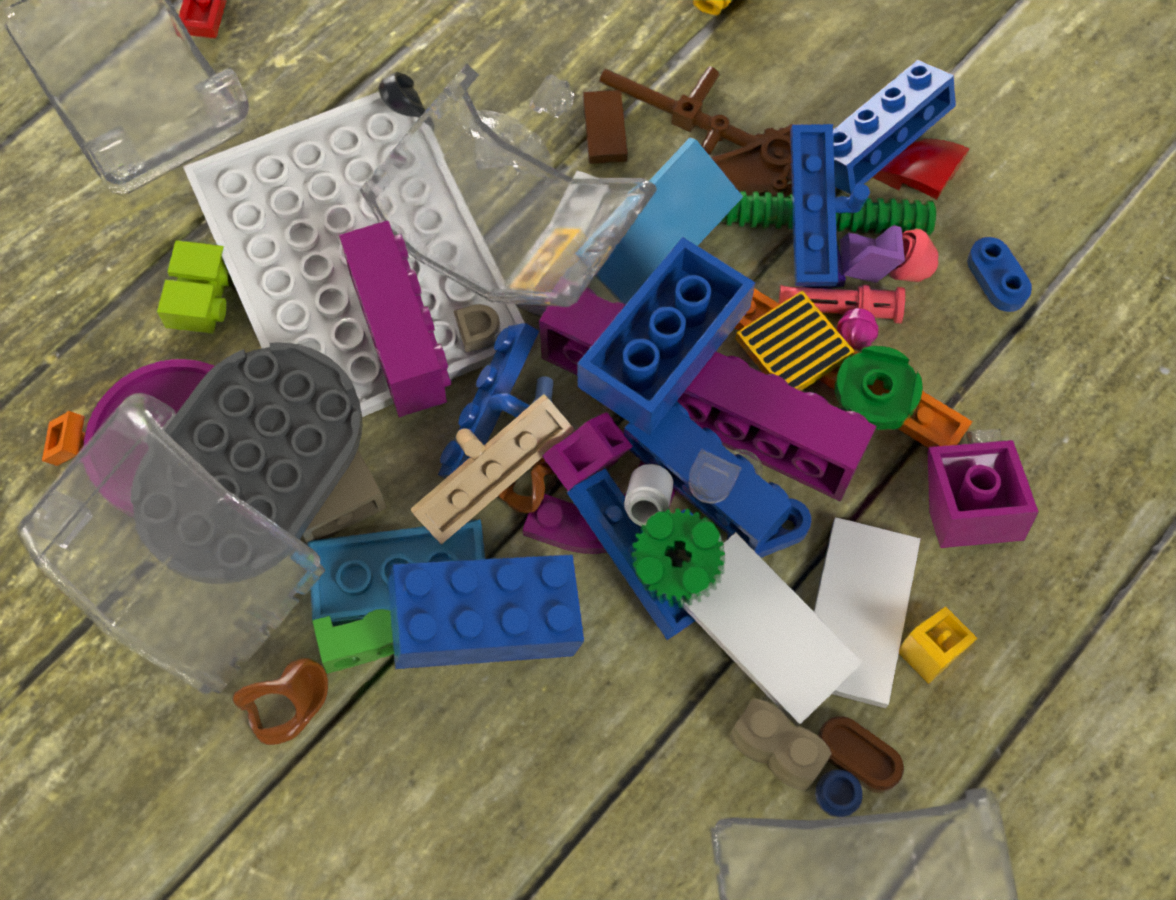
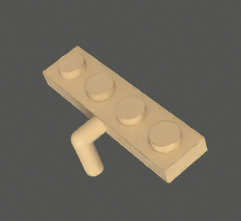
M543 394L485 445L469 429L459 430L456 434V440L470 458L411 508L412 513L442 545L537 463L544 453L561 442L575 429L550 399Z

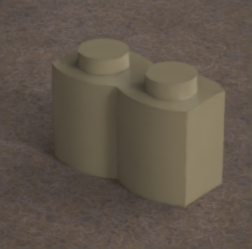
M752 699L734 725L730 735L732 743L743 755L756 762L768 764L770 770L780 781L802 791H806L832 754L820 737L807 729L792 726L789 719L780 709L759 699Z

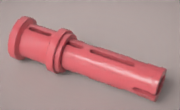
M780 285L779 304H782L803 290L810 299L837 300L835 303L812 301L822 313L844 314L848 310L860 308L868 310L875 318L893 319L896 324H901L903 321L905 309L904 287H897L895 291L870 289L869 285H862L857 290L786 287L785 285ZM846 301H854V302H856V304L845 303V302H846ZM874 303H884V304H890V305L887 306V305H873V304H874Z

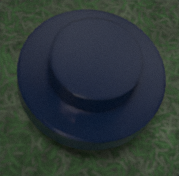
M832 770L824 774L818 781L815 797L819 807L826 814L836 818H844L852 815L860 807L863 791L854 775L844 770Z

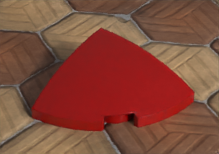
M941 139L914 141L872 178L898 191L903 184H906L937 200L949 180H952L970 148Z

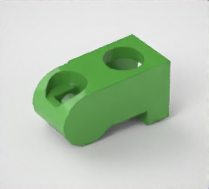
M375 609L369 612L362 620L335 627L330 616L312 620L322 664L327 674L394 654L391 613L389 610Z

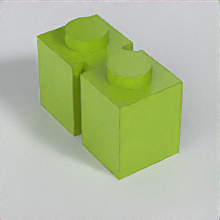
M175 240L167 273L169 276L178 278L177 281L165 279L157 310L165 328L214 333L216 322L224 321L226 300L222 298V294L224 293L225 286L231 287L233 284L222 258L224 246Z

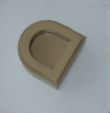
M476 304L454 310V317L466 353L488 347L496 341L501 327L499 316L493 308L483 304Z

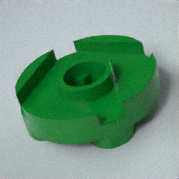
M886 346L863 348L861 353L854 354L851 358L850 356L846 358L838 371L834 386L835 397L839 403L838 408L845 412L854 411L861 414L869 423L876 426L875 430L898 429L913 415L920 402L923 391L922 378L917 371L916 374L914 369L908 364L910 359L900 351ZM875 380L883 381V388L889 390V393L876 395L872 393L867 385H873Z

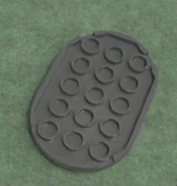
M269 343L270 347L256 349L247 353L243 349L230 355L212 368L201 380L145 456L137 472L132 491V502L134 503L138 532L147 547L165 566L194 580L231 582L254 576L273 566L299 541L353 461L360 444L363 428L361 406L351 380L345 371L325 354L299 344Z

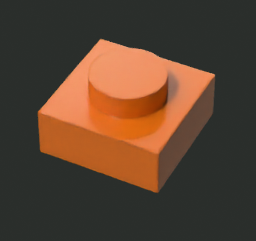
M68 411L49 422L42 456L43 462L58 466L78 456L84 446L85 433L82 430L85 416Z

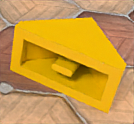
M945 606L908 635L900 646L898 654L930 684L978 638Z

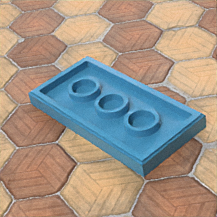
M689 138L578 258L620 303L626 305L682 237L698 246L743 196L696 139Z
M481 519L468 521L442 545L425 526L309 541L308 558L312 620L330 616L333 626H339L362 620L369 612L375 609L390 611L388 580L393 564L486 559Z

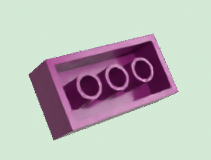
M389 220L340 234L339 237L349 274L398 417L446 403L445 387L451 385L447 371L448 363L441 343L437 344L433 332L435 327L427 306L424 307L420 296L422 294L415 270L410 268L407 259L409 255L402 234H393Z

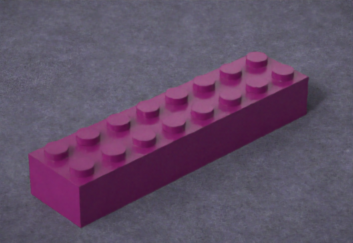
M563 280L539 320L541 359L577 375V363L625 307V304L609 302L597 296L593 290L584 285L575 286ZM717 351L677 400L687 410L690 419L701 428L707 427L714 431L721 439L723 446L840 502L876 429L875 425L869 423L864 416L857 412H845L828 404L826 399L816 393H804L789 386L783 378L777 375H766L749 367L739 357H727Z

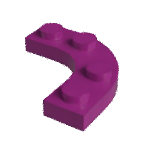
M640 461L638 467H640V466H642V465H646L645 463H643L642 461ZM674 488L672 490L669 508L676 493V490ZM544 494L539 508L528 514L522 529L523 536L571 552L582 554L607 553L575 504Z

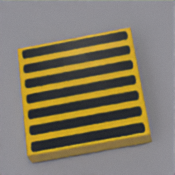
M803 290L736 332L735 337L736 341L764 374L777 375L783 378L789 386L800 391L840 366L849 356L851 358L854 354L851 346Z

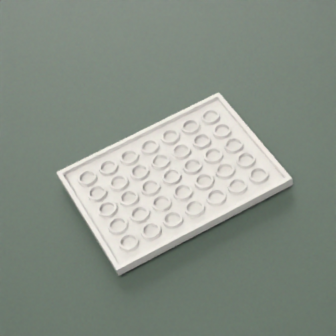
M379 92L183 166L216 244L224 246L222 258L261 347H270L269 343L276 342L293 343L310 347L331 358L345 371L351 380L359 399L362 417L394 403L349 274L339 237L340 234L389 220L394 235L402 234L409 255L407 259L410 268L415 270L422 294L420 296L423 305L428 307L435 327L433 332L437 344L441 343L446 356L450 380L490 364L496 353L494 349L495 342L488 347L465 352L454 317V310L476 304L490 306L499 316L501 331L508 328V326L525 323L425 124L421 123L419 117L405 116L392 111L382 101Z

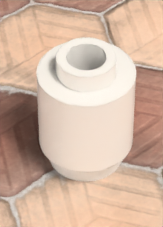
M646 464L633 471L624 506L629 518L635 524L646 526L649 517L658 511L666 512L669 509L673 479L666 469L658 465Z

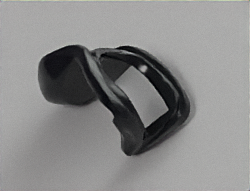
M394 72L388 77L383 78L378 88L380 97L385 105L398 114L419 117L421 123L425 124L428 130V113L419 95L413 88L415 86L413 79L401 72Z

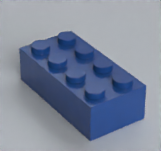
M682 237L577 363L578 388L650 435L748 312L752 302L755 282Z
M573 555L393 564L388 580L395 669L573 657L584 642Z

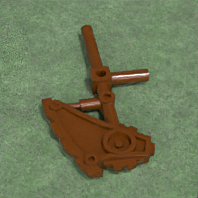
M707 67L689 97L682 94L679 101L605 68L599 80L600 83L613 89L621 90L624 94L671 114V124L691 133L694 127L697 126L708 131L701 146L709 155H711L719 141L728 140L741 146V148L711 157L739 192L746 191L747 195L758 192L759 196H764L766 192H770L772 197H777L778 193H783L784 197H789L792 193V184H788V182L792 181L790 130L793 124L785 128L780 127L779 130L768 128L764 130L763 134L757 133L754 136L730 125L728 118L720 114L712 117L703 113V101L719 77V72L715 68Z

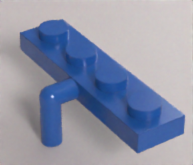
M833 124L792 125L790 136L795 286H836L838 283L836 213L859 212L865 204L870 190L867 185L858 184L854 187L849 197H835Z
M527 323L508 326V328L501 331L494 344L496 353L490 365H487L481 371L477 379L476 386L479 389L472 403L467 404L460 414L458 420L459 430L469 429L483 445L487 443L502 411L517 417L530 406L510 393L539 333L537 329ZM456 437L454 441H450L441 454L440 463L442 466L438 475L444 479L470 458L460 447Z
M606 468L570 489L567 494L666 640L695 622L693 617L683 607L679 608L678 603H674L673 607H669L667 601L663 604L659 603L658 597H651L649 591H645L642 583L639 582L633 567L632 553L635 552L633 543L638 542L636 534H642L641 526L635 524L629 518L624 506L625 496Z

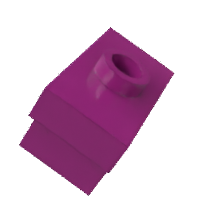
M606 412L588 420L574 433L551 447L542 456L569 491L578 483L605 468L606 470L610 469L633 446Z

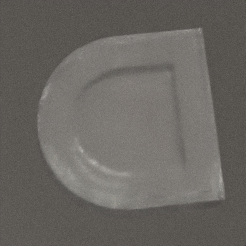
M701 449L690 469L689 489L702 502H721L731 493L742 468Z

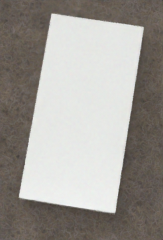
M835 517L813 612L851 649L863 664L832 693L833 695L883 708L889 705L921 538Z
M735 532L724 542L725 572L722 574L721 583H716V590H709V597L702 595L701 602L694 599L692 600V605L689 606L688 603H684L683 608L798 727L863 662Z

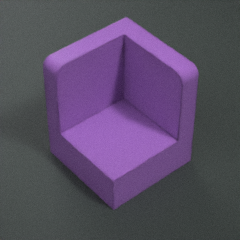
M892 225L876 239L848 232L840 239L842 274L877 283L905 261L901 227Z

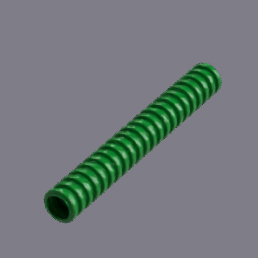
M741 191L740 194L743 198L720 221L725 222L726 226L731 227L732 223H738V227H744L745 223H749L751 228H756L757 224H762L763 228L775 225V229H781L782 225H787L789 230H793L792 193L789 197H784L783 193H778L777 197H772L770 192H766L764 196H759L758 192L747 195L746 191ZM868 197L859 212L836 213L837 232H843L844 228H848L850 233H855L857 229H861L862 233H868L870 229L875 234H880L882 230H887L892 225L901 227L902 233L913 229H921L930 236L936 224V206L932 200H927L925 204H922L920 200H914L913 203H909L908 199H902L900 203H897L895 198H890L888 202H884L883 198H877L874 202Z

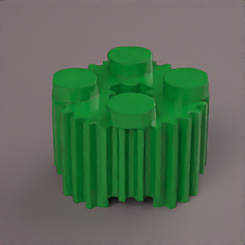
M676 508L675 513H671L668 509L666 512L658 511L649 517L646 526H641L642 534H636L638 542L633 543L635 552L632 553L633 567L644 590H648L653 598L657 596L661 604L667 601L669 607H673L674 603H678L679 608H682L684 603H688L689 606L692 605V600L694 599L701 602L702 595L709 597V590H716V583H721L722 574L725 572L724 543L721 541V534L715 525L708 521L707 517L700 519L698 512L690 515L689 509H686L684 513H681L679 508ZM676 550H685L686 556L691 558L689 563L683 561L681 568L673 567L672 559L668 557L672 552L675 553Z

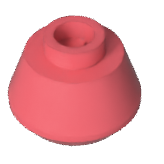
M913 229L903 232L905 261L892 270L889 276L895 280L920 282L931 277L938 267V250L925 231Z

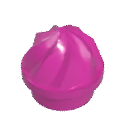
M856 308L844 313L843 318L837 324V331L851 348L861 351L863 348L871 346L872 342L876 340L879 327L875 316L871 312Z

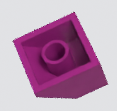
M1013 440L929 447L927 452L929 513L940 548L1025 541L1039 511Z

